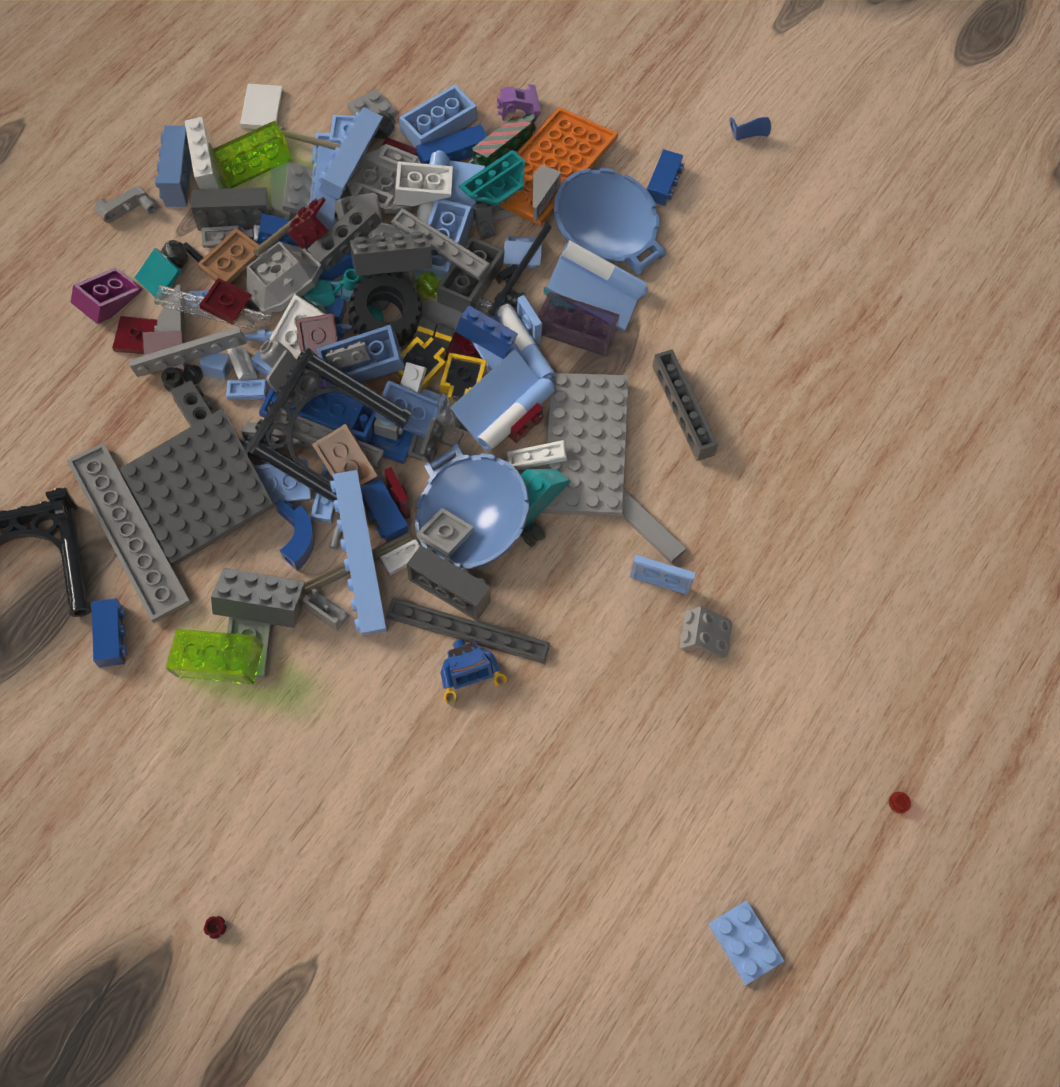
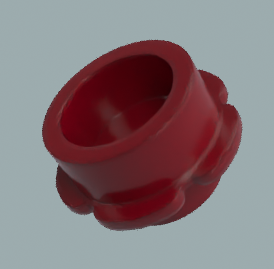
M221 916L209 917L204 926V933L209 935L211 939H218L227 929L224 918Z

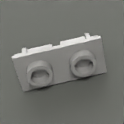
M361 341L348 346L347 349L343 347L334 351L330 350V353L325 355L328 363L338 369L370 359L366 351V343H361Z

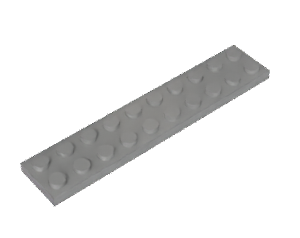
M101 443L68 459L67 462L151 621L155 623L191 604L105 444Z

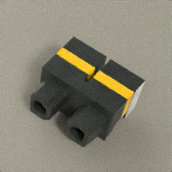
M421 318L415 338L418 337L425 344L430 337L433 338L437 323ZM439 324L434 340L447 353L455 329Z

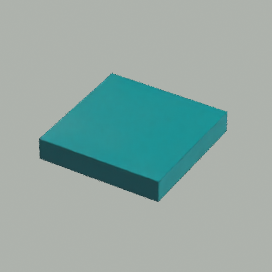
M154 248L134 278L157 300L162 301L182 271L159 249Z

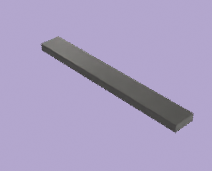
M392 598L386 613V619L466 642H475L483 647L543 664L550 647V643L396 598Z

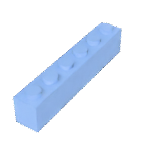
M365 107L362 108L360 113L356 112L353 119L354 124L350 123L348 126L347 136L343 135L339 145L341 147H336L332 156L334 159L328 161L327 171H323L319 178V182H321L320 191L338 200L341 198L376 135L383 116Z
M319 146L314 156L310 203L314 199L319 200L322 197L326 199L316 217L329 230L337 222V218H334V214H336L334 203L336 198L319 190L321 185L319 178L323 171H327L328 161L334 159L332 156L335 150Z

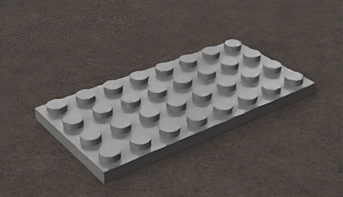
M555 373L556 375L552 381L555 392L551 395L547 443L564 440L566 443L567 461L547 464L545 469H556L571 482L543 510V513L622 516L629 375Z

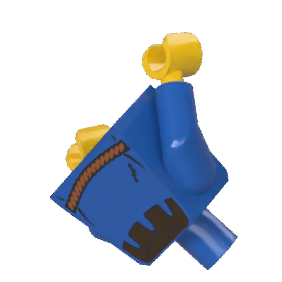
M457 640L453 643L454 649L447 652L448 658L444 660L440 671L443 689H446L444 700L447 704V696L450 694L454 695L455 702L457 701L456 693L452 691V687L456 690L492 678V673L495 676L493 680L495 687L499 688L497 678H501L504 684L507 682V677L499 672L501 669L492 652L479 648L475 642L465 644L464 640Z

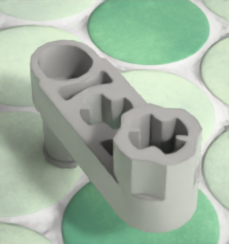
M136 186L110 202L106 199H99L93 208L104 222L111 223L139 205L148 214L153 213L157 206L148 198V194L142 187Z

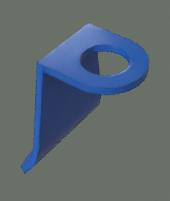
M733 117L729 119L730 127L736 140L754 136L767 137L771 132L769 117H760L738 127Z

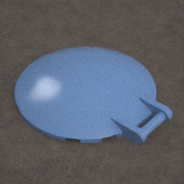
M588 168L570 175L560 185L554 200V216L561 233L568 241L570 240L606 261H625L637 274H641L648 265L665 256V250L655 241L660 223L659 215H657L655 208L656 203L650 193L638 181L626 174L623 176L615 173L613 169L600 168V170H590ZM649 249L652 254L640 262L637 257Z
M458 443L454 444L452 449L432 462L428 461L424 464L430 478L427 481L428 485L423 493H420L417 500L416 533L443 508L472 525L474 532L449 558L432 548L438 556L450 559L460 569H470L489 564L504 555L520 537L529 512L528 490L520 473L509 462L497 458L495 455L484 453L472 456L469 454L465 455ZM456 456L455 458H453L452 460H450L449 462H447L446 464H444L443 466H441L440 468H438L437 470H435L437 467H439L440 465H442L443 463H445L446 461H448V460L451 459L452 457ZM419 540L423 547H430L429 545Z

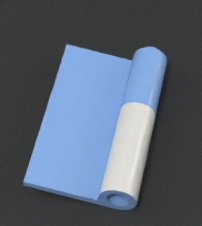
M513 350L449 409L485 451L491 452L511 433V427L533 406L537 403L541 405L555 392L554 384L549 379H539L519 353Z

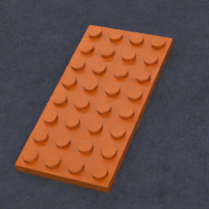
M558 107L517 152L525 160L523 189L498 206L542 226L554 212L556 193L538 220H533L532 177L534 172L538 171L541 165L560 171L562 184L565 179L578 171L588 168L591 170L618 139V133Z

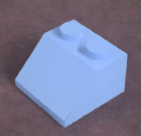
M506 236L504 264H507L508 267L513 264L518 267V264H520L536 238ZM541 245L526 268H537V265L540 266Z

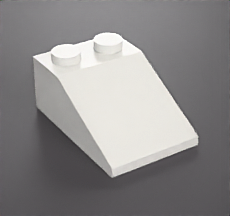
M398 161L395 205L416 206L451 197L453 166Z

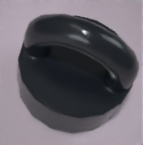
M186 364L183 370V377L185 382L192 381L193 384H197L202 380L203 373L199 366Z

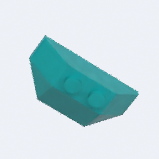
M511 150L460 184L459 188L473 200L498 206L523 189L525 160L514 150Z
M526 469L521 474L529 496V512L524 529L571 482L558 470Z

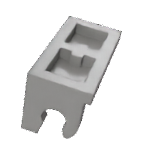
M313 589L312 596L310 598L306 596L302 600L305 609L338 631L350 617V614L321 595L316 589Z

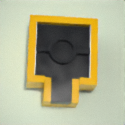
M416 337L401 353L404 366L408 362L427 368L420 394L446 366V362L442 359L446 351L432 337L425 344ZM405 369L396 372L403 377Z
M449 353L440 383V392L448 394V405H454L485 376L487 360Z

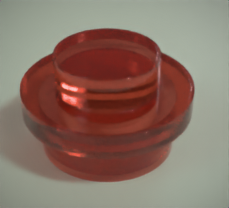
M894 792L889 797V807L895 813L903 814L910 809L911 801L907 794Z

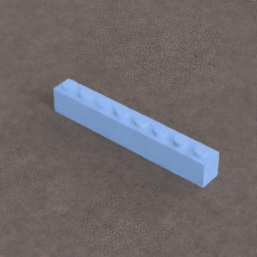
M353 470L333 474L334 481H330L332 493L337 495V500H334V507L336 513L340 512L341 519L337 520L339 532H343L344 539L340 540L342 552L346 551L348 559H344L346 571H350L351 579L347 580L349 591H354L355 598L351 599L352 609L358 613V619H354L356 631H361L362 636L387 632L358 472Z

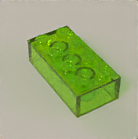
M275 120L210 150L220 178L227 189L234 188L292 161L284 134Z
M176 629L165 669L174 676L181 678L254 684L264 644L254 635Z

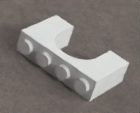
M198 117L186 120L185 127L194 178L199 188L222 189L212 160L217 159L215 146L203 118Z

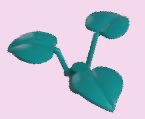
M348 269L342 275L343 280L339 282L335 290H332L329 282L319 279L316 285L302 297L316 307L331 306L335 302L333 294H336L342 286L346 290H354L356 284H359L365 275L356 276L354 269ZM368 305L367 308L371 315L384 322L382 311L372 305Z

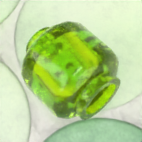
M425 271L415 281L417 283L416 290L425 299H431L432 297L436 299L437 286L441 280L435 273H427Z

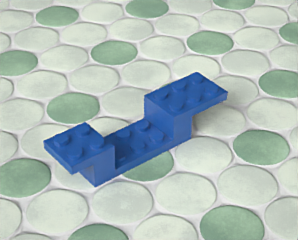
M272 387L259 411L260 417L265 418L267 406L270 402L274 403L278 397ZM327 393L318 396L310 401L299 414L300 417L333 430L347 423L357 440L384 450L383 458L401 464L406 462L414 433L404 430V433L399 435L397 441L376 435L374 432L375 411L342 393Z

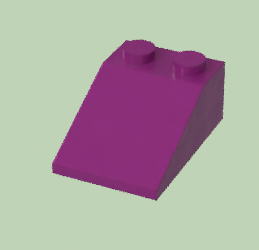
M115 267L74 284L70 303L96 324L112 318L142 291V287Z

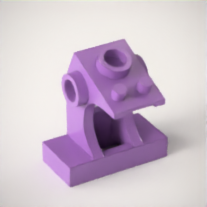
M529 84L526 90L514 87L500 89V96L497 97V109L500 108L498 115H501L502 120L505 119L508 113H513L517 109L523 110L525 114H534L536 119L538 118L541 110L535 85Z

